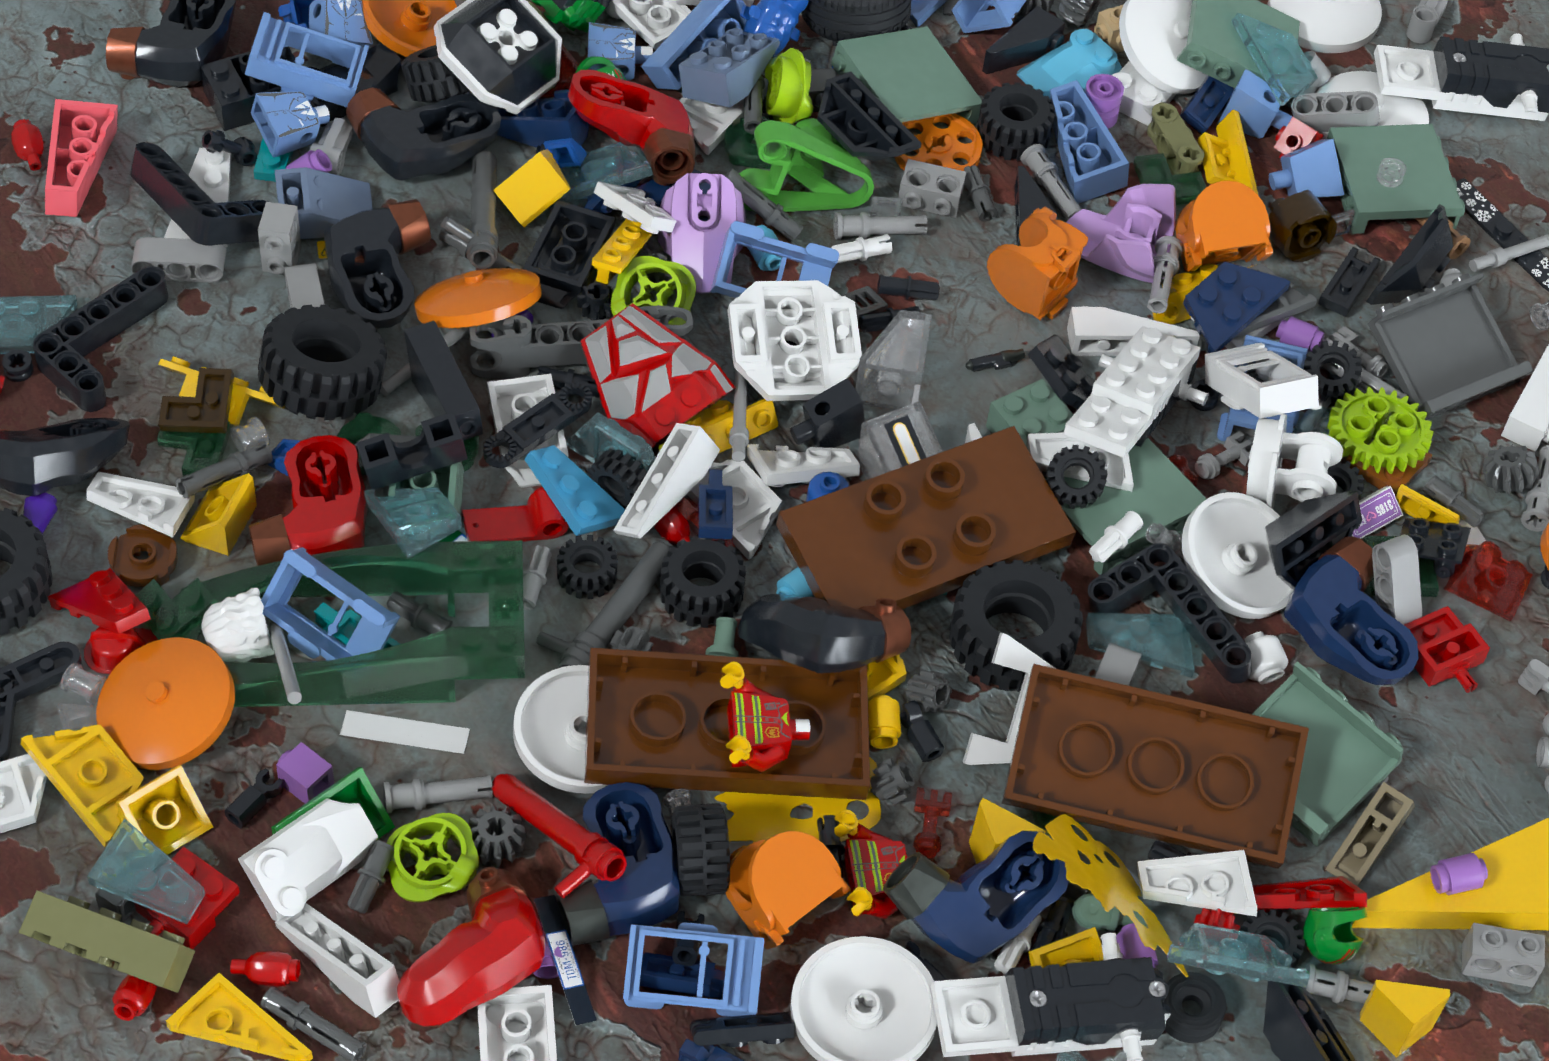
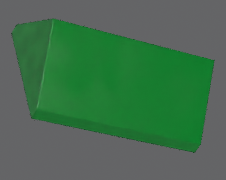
M362 767L356 768L271 827L273 835L328 798L341 803H359L378 835V839L395 828Z

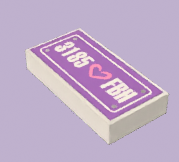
M1391 486L1383 487L1359 500L1362 523L1358 529H1354L1352 537L1361 539L1403 516Z

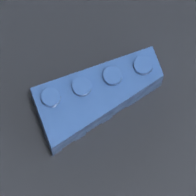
M702 0L641 66L657 89L678 90L681 88L678 66L680 63L688 59L691 54L708 46L709 42L725 35L726 31L738 28L744 32L746 20L740 16L743 5L746 6L743 0Z
M1075 80L1050 89L1051 104L1055 108L1053 129L1068 188L1077 204L1127 187L1129 162L1079 82Z

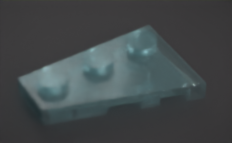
M1088 613L1086 626L1090 649L1105 653L1111 642L1141 653V659L1151 662L1150 666L1163 669V666L1181 670L1180 675L1193 677L1194 663L1190 634L1175 614Z
M125 818L87 876L89 884L185 924H188L205 896L204 887Z

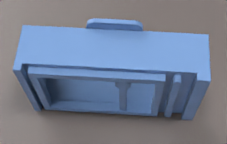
M959 0L953 7L952 12L963 33L1010 27L1013 23L1012 18L1015 17L1014 14L1019 12L1027 0ZM989 6L995 7L993 10H987Z
M264 12L251 49L245 75L281 86V92L301 91L306 94L309 101L316 97L347 107L355 95L369 46L365 45L363 48L348 41L289 22H283L280 19L271 18V14ZM289 46L300 50L299 56L295 58V63L280 59L283 47ZM308 52L329 59L335 64L350 68L347 79L345 80L302 66L304 64V53Z
M734 221L725 233L710 292L738 298L747 289L726 283L736 244L782 257L776 281H781L786 260L790 259L803 263L798 281L818 280L827 286L832 269L838 262L839 252L815 243H810L804 248L764 236V230L760 227Z
M1250 335L1245 336L1243 346L1261 342L1265 344L1267 351L1271 350L1304 369L1308 349ZM1248 363L1235 365L1234 367L1246 366ZM1229 407L1228 413L1221 415L1217 438L1221 441H1226L1227 437L1231 436L1234 425L1256 430L1259 417L1244 408L1235 410ZM1300 410L1285 413L1287 415L1286 433L1293 432V426L1298 422ZM1281 415L1267 417V419L1279 420Z
M303 547L287 550L284 553V557L261 599L264 605L262 614L289 633L287 638L290 644L312 659L321 655L353 679L370 673L401 617L396 612H390L312 557ZM302 575L313 579L344 601L334 622L328 626V632L287 604ZM350 605L362 618L347 645H344L333 637V634L338 632V625Z
M684 922L679 925L678 929L631 924L623 993L624 1002L629 1007L661 1009L664 1004L716 1009L720 1016L725 1017L756 1015L764 938L718 933V929L715 926ZM645 935L702 941V946L699 948L701 958L697 997L639 991ZM708 942L728 944L723 1000L702 998L706 956L710 952L707 946Z

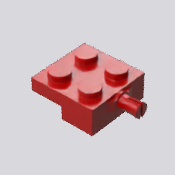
M1446 606L1404 624V626L1410 629L1418 644V660L1414 668L1429 687L1446 679L1456 678L1466 693L1472 692L1477 688L1478 683L1472 678L1468 670L1484 663L1490 647L1471 623L1463 626L1449 606Z
M183 846L133 899L136 912L150 921L148 925L153 926L152 934L158 936L162 931H168L185 938L183 946L194 949L216 926L215 918L240 891L236 883Z

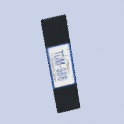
M555 895L534 898V903L575 1025L594 1022L597 1019ZM558 946L561 950L562 958L553 955Z

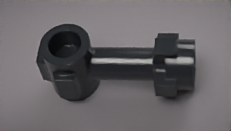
M208 130L202 137V146L206 148L207 152L214 154L216 151H225L234 154L237 163L243 166L253 165L257 160L255 146L246 137H239L231 141L225 139L224 132L219 130L216 132Z

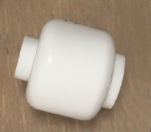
M1260 631L1244 639L1251 650L1252 673L1249 679L1259 681L1260 684H1267L1281 678L1285 674L1284 669L1288 665V658L1278 637L1264 635Z

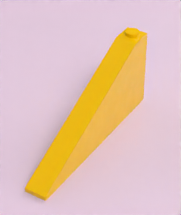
M1549 818L1471 852L1478 859L1482 858L1487 867L1488 877L1484 880L1482 888L1453 895L1439 894L1433 886L1429 871L1367 899V907H1365L1367 917L1353 921L1352 928L1470 929L1473 923L1512 930L1549 931Z

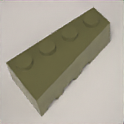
M36 890L19 930L20 934L173 992H179L195 953V950L183 946L185 938L165 930L162 937L151 933L153 926L132 919L131 924L128 925L120 922L121 914L101 907L99 913L88 910L91 903L76 897L69 896L68 901H64Z

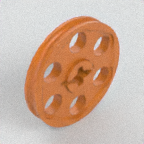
M952 113L902 122L907 129L914 128L922 132L919 135H914L922 143L921 148L914 150L917 155L907 156L903 154L894 157L903 171L908 159L964 171L966 166L971 167L975 165L978 167L982 153V139L976 127L964 117ZM938 122L946 123L949 127L945 129L937 128L934 124ZM960 137H967L971 139L972 142L964 144L959 142L957 139ZM956 158H963L966 161H968V163L965 165H959L955 163L953 160Z

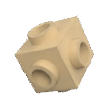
M1123 5L1099 12L1094 28V33L1116 53L1124 51L1119 31V19Z

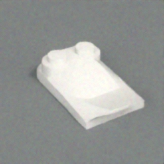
M610 0L606 8L608 15L616 19H622L655 50L691 13V10L686 5L675 4L673 0Z
M1130 60L1120 72L1112 74L1124 86L1119 112L1147 126L1153 121L1151 116L1152 108L1158 103L1169 104L1176 95L1163 91L1149 83L1134 68Z
M551 374L487 382L490 412L493 416L496 433L552 393L555 394ZM563 429L533 450L555 445L568 457ZM499 446L501 455L505 456L506 453L508 454L509 450L506 447ZM527 454L510 466L505 467L516 480L519 487L526 488L541 485L524 460Z
M326 798L239 857L238 860L272 920L279 921L285 916H293L299 913L304 908L306 901L364 860L375 840L378 839V835L359 803H341Z
M552 985L514 987L502 995L477 1006L480 1061H557Z

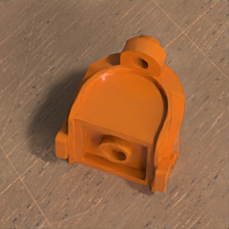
M1220 181L1209 185L1195 200L1188 203L1180 211L1176 219V238L1183 244L1181 258L1184 270L1187 272L1196 271L1200 266L1237 260L1250 262L1255 257H1257V261H1263L1273 254L1269 240L1270 222L1265 204L1257 193L1242 183Z
M1047 207L1035 209L1021 224L1019 229L1021 246L1014 244L1000 245L989 255L987 260L989 277L1002 297L1015 308L1033 315L1040 321L1045 316L1053 320L1067 306L1068 299L1065 296L1077 285L1078 279L1076 274L1082 251L1088 243V237L1083 232L1064 221L1056 220L1057 214Z
M787 831L779 833L769 839L760 840L747 846L743 845L730 854V882L726 896L752 935L764 938V948L766 950L775 948L783 943L784 939L781 935L789 933L788 928L829 896L835 899L851 891L848 884L841 877L839 864L828 848L814 836L803 832Z

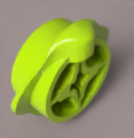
M790 48L781 55L771 58L764 69L765 77L769 81L766 93V113L773 115L774 121L794 124L799 120L808 118L813 113V104L809 96L811 64L805 61L803 54L798 49Z
M639 256L633 258L623 272L618 274L616 287L611 298V312L613 316L632 304L630 302L631 292L637 281L641 287L639 295L633 298V304L637 307L667 306L668 298L674 294V289L677 288V299L673 307L691 310L696 295V280L693 274L679 263L661 260L653 256ZM661 272L672 276V279L667 282L663 280L659 283H653L647 274ZM652 290L657 292L656 297L658 300L655 302L650 300V292ZM678 317L672 318L668 322L669 325H683L686 323L684 319Z
M438 813L418 819L396 829L387 840V844L394 847V855L388 865L391 883L395 892L407 901L426 902L436 897L456 892L466 887L477 873L479 856L472 839L471 829L468 823L456 814ZM434 834V835H433L431 838H429L428 840H420V839H418V838H420V837H422V836H425V835ZM449 839L454 841L461 850V855L457 862L453 861L452 856L446 853ZM406 853L411 854V858L417 861L414 876L410 875L402 865V860ZM434 853L438 855V859L432 857ZM425 856L432 857L429 861L425 860ZM434 875H445V877L441 879L429 881V879Z

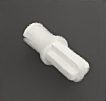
M884 234L883 236L868 239L858 237L856 241L834 245L831 248L839 252L837 263L857 259L863 262L868 257L890 254L892 252V242L886 243V241L890 240V236Z
M1128 511L1114 526H1108L1104 531V536L1089 550L1092 560L1104 563L1118 549H1124L1128 544V539L1142 528V518L1136 512Z
M1040 915L1021 934L1003 946L994 963L996 970L1006 975L1009 969L1016 967L1022 954L1030 950L1031 938L1042 921Z

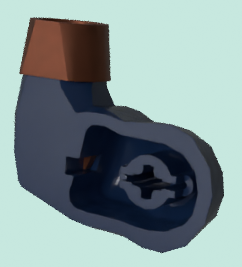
M1345 537L1322 554L1318 561L1307 569L1289 597L1284 616L1303 636L1314 653L1327 663L1374 685H1394L1403 680L1414 669L1418 660L1417 640L1410 629L1383 611L1373 599L1363 593L1374 578L1372 548L1360 538Z

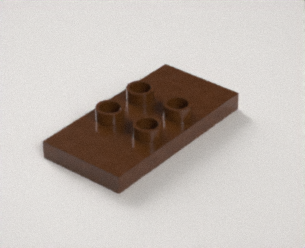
M1015 426L780 511L776 524L814 597L825 600L830 606L840 605L855 609L863 606H875L876 600L879 598L892 599L896 601V606L905 609L962 587L965 579L969 575H975L976 570L988 565L989 568H992L993 563L1004 560L1005 564H1011L1012 560H1023L1024 563L1069 546L1076 533Z
M590 648L584 783L611 785L629 782L654 788L866 800L870 789L867 665L842 672L817 673L787 661L775 659ZM733 661L742 666L745 674L744 677L755 686L775 697L784 698L788 701L790 719H809L810 721L809 740H792L788 758L763 772H759L749 766L731 767L729 759L730 749L726 748V744L729 742L727 707L731 691L734 690L733 686L728 689L723 688L720 684V679L726 675L722 672V668Z
M1033 664L1002 804L1057 817L1066 814L1078 822L1209 853L1244 850L1247 862L1279 869L1284 863L1309 728Z

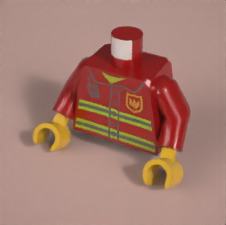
M735 661L722 668V672L726 675L720 679L721 686L726 689L733 686L734 690L731 691L727 707L729 742L726 744V748L730 749L729 759L731 767L749 766L759 772H763L788 758L792 740H809V719H790L789 705L786 699L775 697L755 686L744 677L745 674L742 666Z
M843 810L834 817L836 821L840 822L834 828V832L838 837L847 835L849 838L846 839L843 859L848 886L851 889L849 891L850 895L847 897V900L852 902L851 911L854 916L867 914L886 919L899 909L884 892V884L892 872L907 858L905 844L901 841H893L888 837L869 830L858 823L856 815L851 810Z

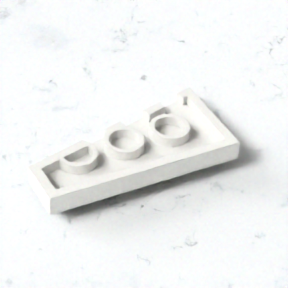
M199 148L189 177L215 203L230 201L231 153L216 151L213 154L207 152L206 148ZM171 219L164 238L191 239Z

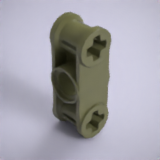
M1158 103L1152 108L1151 116L1153 121L1148 125L1147 134L1156 146L1159 155L1170 168L1174 178L1181 183H1194L1199 178L1200 171L1198 166L1203 162L1204 151L1198 145L1192 131L1186 126L1177 109L1168 103Z

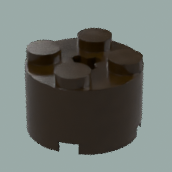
M1310 190L1295 193L1287 198H1278L1270 206L1271 213L1268 216L1270 239L1293 262H1304L1316 257L1321 253L1319 248L1325 242L1330 244L1336 235L1337 222Z

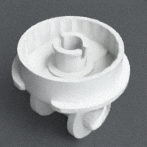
M1281 414L1279 420L1258 419L1249 455L1246 495L1262 501L1273 509L1276 494L1288 495L1300 502L1336 494V481L1328 475L1327 471L1330 466L1336 465L1342 459L1343 447L1336 439L1320 432L1286 433V414ZM1283 458L1295 460V468L1291 470L1282 469Z

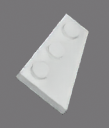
M597 182L594 193L604 199L603 204L612 209L623 211L622 216L628 220L642 223L641 229L653 234H658L659 230L673 231L676 220L664 209L655 206L656 202L652 198H645L646 193L643 190Z
M1064 432L1028 434L1026 440L1027 449L1040 471L1047 472L1053 456L1057 452L1061 453L1062 448L1068 447V449H1072L1073 445H1079V449H1084V446L1090 447L1089 451L1091 453H1094V451L1098 452V458L1100 460L1103 459L1106 463L1105 470L1107 469L1108 475L1105 486L1132 492L1134 483L1128 453L1123 458L1066 436ZM1071 466L1064 472L1065 477L1089 482V474L1081 466Z
M759 444L747 445L746 455L766 486L783 487L786 484L800 482L809 484L815 475L822 472L838 473L845 479L851 476H859L860 463L850 449L809 447L806 452H796L789 450L788 446L776 445V451L759 450Z
M98 472L87 488V501L170 537H174L195 502V495L183 498V495L179 494L175 486Z
M1244 850L1137 861V871L1143 899L1212 910L1219 908L1224 912L1257 917V904Z

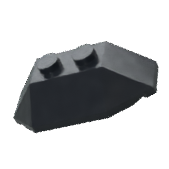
M851 71L827 79L817 120L853 157L877 161L897 157L921 148L922 143Z
M1441 204L1437 206L1366 300L1367 303L1370 305L1399 303L1406 297L1417 292H1424V288L1432 286L1435 280L1431 278V275L1434 271L1441 274L1451 260L1446 255L1454 246L1444 206Z
M1348 491L1305 500L1265 526L1275 573L1291 589L1296 587L1307 569L1317 562L1322 554L1343 538L1351 537L1354 529L1359 528L1362 523V516L1357 491Z
M1295 975L1272 976L1268 980L1263 1033L1270 1042L1272 1052L1281 1061H1356L1325 1010L1308 991L1301 987L1302 984Z

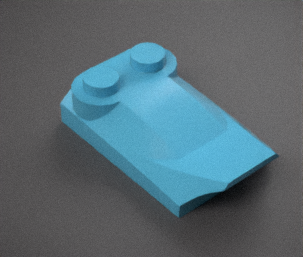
M1078 29L1071 33L1067 43L1021 68L1016 75L1026 85H1032L1035 90H1042L1044 92L1043 96H1049L1050 98V89L1075 80L1079 82L1085 92L1086 83L1090 77L1096 74L1112 75L1120 72L1122 67L1116 52L1091 30Z

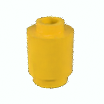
M878 695L868 701L869 740L873 747L879 749L892 748L898 744V739L901 736L900 705L897 700L892 699L888 695Z

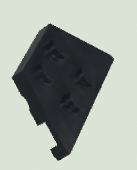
M1055 334L1037 344L1028 353L1060 400L1079 409L1091 395L1095 382L1082 370L1083 364L1079 358L1070 353L1058 335Z

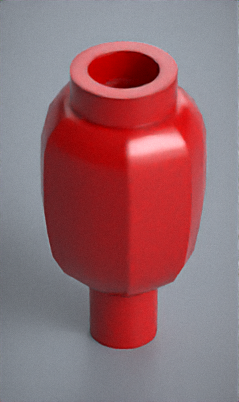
M27 119L18 120L14 123V129L11 133L13 148L20 159L28 162L30 170L37 171L42 167L40 158L44 150L40 129Z
M676 505L653 526L658 534L672 545H677V542L683 539L686 542L690 541V525Z
M278 951L256 952L247 960L232 959L230 965L231 974H244L251 982L270 987H284L290 984L291 981L298 982L301 969L299 959H293L288 953Z
M128 974L122 980L112 998L115 1005L113 1008L115 1015L125 1021L141 1016L153 999L157 986Z

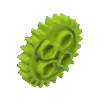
M1367 387L1365 394L1358 388L1355 389L1353 396L1346 392L1343 400L1337 399L1335 407H1332L1327 424V429L1330 430L1328 436L1333 437L1342 445V457L1352 456V465L1360 461L1363 462V470L1372 465L1376 473L1380 472L1381 467H1385L1390 474L1393 473L1395 466L1402 472H1405L1407 464L1414 468L1418 460L1423 461L1425 454L1429 451L1433 431L1430 430L1432 422L1425 420L1427 412H1417L1418 403L1409 405L1407 403L1409 396L1399 399L1395 390L1390 395H1387L1383 387L1380 388L1379 393H1374L1371 387Z

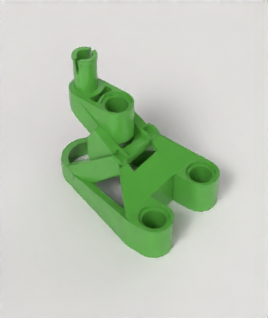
M815 118L802 119L796 126L774 120L760 123L754 130V138L760 159L765 163L772 164L770 171L749 168L739 173L741 177L757 188L776 205L779 203L783 206V211L785 212L854 208L868 201L874 190L870 170L857 157H853ZM823 160L862 177L865 180L864 185L858 191L848 194L823 178L824 171L821 161ZM786 174H789L812 192L783 191L780 189ZM744 203V208L746 210L754 211Z

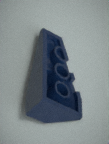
M569 90L555 91V97L537 99L517 115L506 111L505 108L496 107L501 116L500 129L497 135L536 148L538 145L544 144L545 141L573 138L581 146L588 137L589 123L577 114L569 100Z

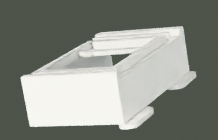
M1261 342L1205 354V384L1224 395L1221 397V402L1232 409L1240 410L1244 408L1262 419L1308 408L1312 410L1322 408V404L1318 402V376L1316 374L1311 375L1271 350L1267 351L1265 344ZM1256 361V364L1234 367L1235 365ZM1256 368L1258 378L1265 382L1261 383L1244 372Z

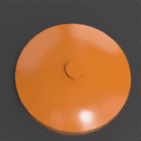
M361 0L369 31L383 45L405 57L421 49L436 45V36L434 34L436 22L457 7L454 0Z
M518 268L481 269L462 273L430 286L416 297L414 306L417 318L423 324L435 321L438 328L472 327L506 319L528 309L540 299L542 289L539 277L528 270Z
M182 637L153 641L130 653L110 673L98 698L96 709L97 725H101L137 768L162 770L185 764L206 751L225 729L235 702L233 677L221 657L211 647L202 642Z

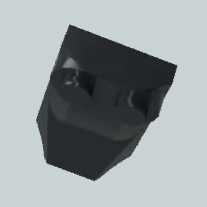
M382 43L369 48L355 95L359 91L372 87L380 89L387 96L398 91L397 81L402 62L401 58ZM335 63L321 69L308 67L345 80L350 69ZM316 97L309 101L312 107L325 105L329 110L330 121L347 115V107Z
M557 200L523 267L524 270L535 273L540 279L542 295L537 302L563 309L582 291V287L585 286L594 268L591 265L592 258L611 237L615 227V217Z

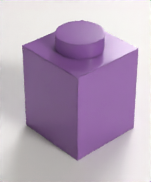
M302 742L293 750H287L283 753L276 764L278 779L283 780L284 788L304 804L334 784L332 765Z

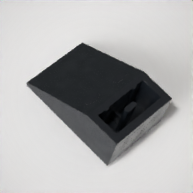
M289 46L283 47L280 59L295 63V57ZM251 51L201 65L203 91L224 131L255 122L251 115V110L256 93L281 92V86L245 75Z

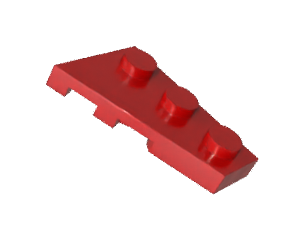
M111 568L96 571L89 578L48 596L53 609L61 610L66 608L71 616L80 618L84 615L91 618L94 625L118 634L151 619L147 607Z
M1343 876L1252 885L1257 912L1263 909L1267 913L1270 909L1367 907V893Z

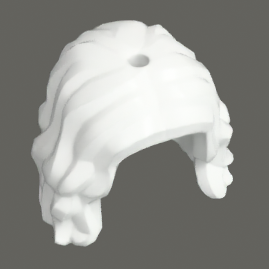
M256 587L239 593L235 597H226L222 602L212 604L203 615L201 627L205 642L224 662L237 661L245 663L252 658L267 657L275 654L269 630L265 623V617L262 614L264 605L259 596L260 591Z

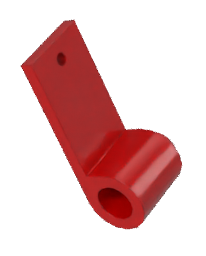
M543 487L536 489L530 495L527 505L462 510L461 513L469 546L555 539L565 534L569 528L567 522Z

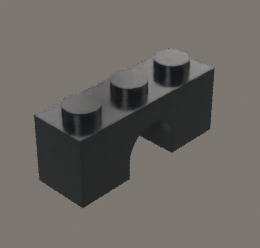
M450 412L422 421L421 434L411 441L394 442L390 439L389 433H385L357 442L356 444L371 489L375 490L467 460L464 442L454 413Z

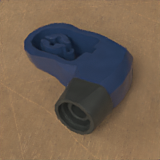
M629 782L611 784L596 791L583 806V821L587 830L597 832L606 838L609 843L622 850L627 860V866L623 875L615 881L597 879L595 882H592V880H588L576 887L564 899L559 895L556 896L572 946L608 939L614 935L630 934L631 924L654 926L677 913L679 909L680 887L675 843L664 820L661 803L657 794L645 785Z
M1023 830L1007 838L984 861L969 868L956 882L949 879L950 875L920 852H916L906 858L892 872L884 884L883 890L906 919H911L925 936L950 954L967 962L977 963L1021 934L1047 906L1061 897L1067 890L1069 881L1066 879L1064 861L1059 859L1051 861L1045 854H1037L1034 851L1033 840L1038 832Z

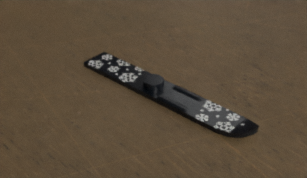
M1465 178L1456 181L1458 195L1465 204V212L1503 249L1529 241ZM1540 250L1513 258L1549 292V259Z

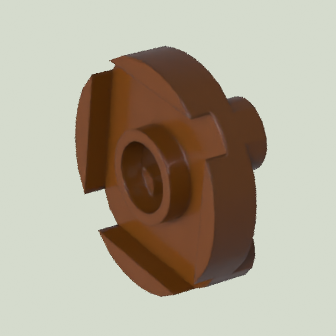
M140 524L127 528L126 534L121 535L119 538L116 536L111 541L108 548L109 565L125 585L134 587L162 586L169 581L170 574L175 570L178 562L177 547L173 538L171 539L166 534ZM142 551L148 552V556H150L144 560L134 558V556H140Z

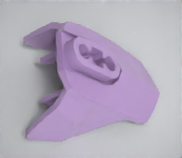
M687 173L677 180L674 186L666 190L660 208L673 217L676 223L672 232L659 230L658 242L663 248L664 253L671 256L672 262L685 266L693 274L696 280L697 293H710L725 233L734 221L746 223V213L741 192L724 175ZM706 182L710 184L711 188L707 190V194H702V190L699 188L700 183ZM704 215L707 216L709 220L701 221L698 217ZM736 244L726 283L732 282L734 258L742 249V245Z
M1140 184L1127 188L1121 199L1107 215L1086 209L1075 213L1066 223L1077 228L1088 237V243L1083 248L1081 258L1121 275L1152 283L1155 272L1153 258L1157 255L1155 244L1159 238L1163 236L1174 237L1176 199L1174 186L1170 184ZM1168 244V247H1167V252H1168V253L1170 252V248H1171V245H1170V244ZM1168 261L1164 262V267H1167Z

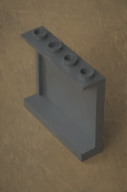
M1468 273L1461 275L1451 282L1452 285L1445 287L1443 283L1438 284L1427 290L1426 295L1420 297L1418 293H1415L1401 301L1402 304L1395 307L1393 303L1387 304L1376 310L1377 316L1368 323L1403 393L1409 396V405L1418 403L1417 412H1427L1425 420L1519 383L1534 372L1528 360L1517 364L1477 288L1476 283L1484 277L1483 273L1472 277Z

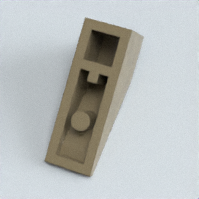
M1383 782L1325 870L1335 877H1345L1358 887L1415 808L1414 801Z

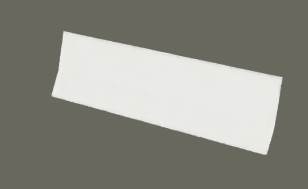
M346 710L340 735L464 754L470 729Z

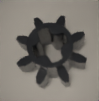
M595 282L582 287V295L577 296V307L582 308V317H588L591 320H603L606 317H611V286L607 287L603 283Z

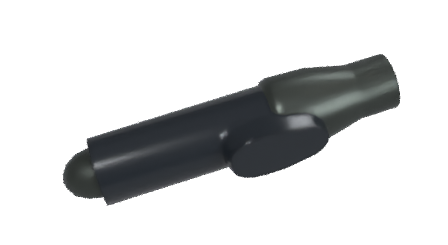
M1023 349L1005 350L969 359L965 367L971 371L990 367L999 370L1012 366V363L1017 360L1025 359V352Z

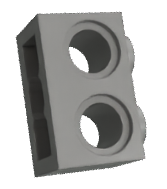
M908 159L900 184L897 205L956 218L964 191L967 172Z
M266 202L258 227L263 272L284 274V267L297 265L301 251L298 206Z
M1473 923L1462 943L1461 975L1533 987L1545 968V935Z

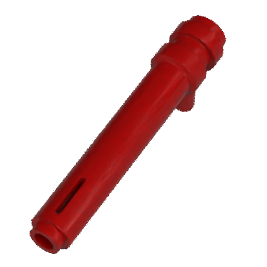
M499 774L494 778L491 787L494 797L506 806H509L511 810L520 814L522 818L571 853L579 864L576 869L554 887L560 897L564 899L591 874L600 880L615 881L623 875L627 866V860L620 848L609 843L606 838L597 832L587 830L512 774Z

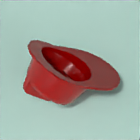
M99 626L95 631L91 632L90 639L86 643L84 660L88 667L95 672L110 674L130 653L148 643L163 639V637L155 631L144 628H131L118 634Z

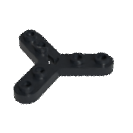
M58 642L0 668V687L4 689V692L0 694V762L7 760L10 755L16 701L76 674L81 668L82 660L79 649L75 644Z

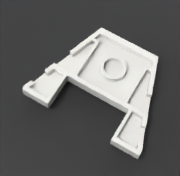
M1004 633L999 635L991 663L1025 672V677L1006 742L971 733L963 763L968 765L1011 763L1033 664L1054 668Z

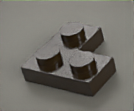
M199 368L195 397L162 396L158 422L160 431L226 433L234 381L233 370Z

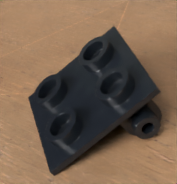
M1405 518L1400 536L1405 534L1411 537L1417 547L1418 558L1435 560V573L1440 578H1448L1453 575L1455 564H1462L1471 528L1463 527L1456 523L1443 524L1431 522L1424 518Z

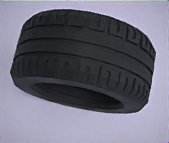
M809 0L807 7L802 11V17L809 28L817 35L838 42L900 31L908 23L911 16V0Z

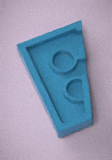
M555 445L529 451L524 459L576 536L617 525L625 509Z

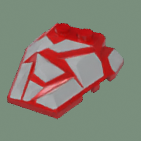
M633 303L580 341L592 379L595 380L600 395L599 400L602 409L605 410L610 425L609 430L612 439L623 450L624 455L627 453L632 455L631 460L634 462L655 448L663 438L668 436L676 423H686L706 407L710 408L735 389V386L716 361L699 351Z

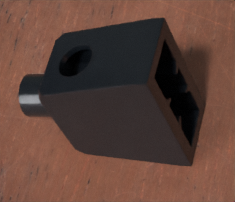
M848 378L805 402L803 405L805 421L790 427L791 435L797 445L812 439L817 447L835 448L867 436L863 401Z

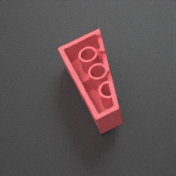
M55 99L45 184V215L78 216L117 132L118 105Z

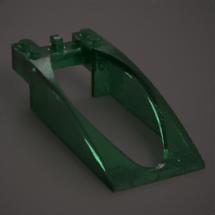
M522 540L406 543L346 549L311 555L368 596H391L394 591H398L403 595H447L448 615L455 617V593H489V626L450 627L426 637L369 653L334 660L294 662L293 667L302 695L301 701L297 704H291L287 700L278 663L224 661L231 672L235 685L234 707L456 702L455 680L525 678ZM281 561L243 569L182 588L178 637L197 640L198 636L202 633L201 624L204 613L212 604L222 602L226 597H235L239 593L256 587L260 591V598H262ZM302 575L291 597L337 596L313 579Z

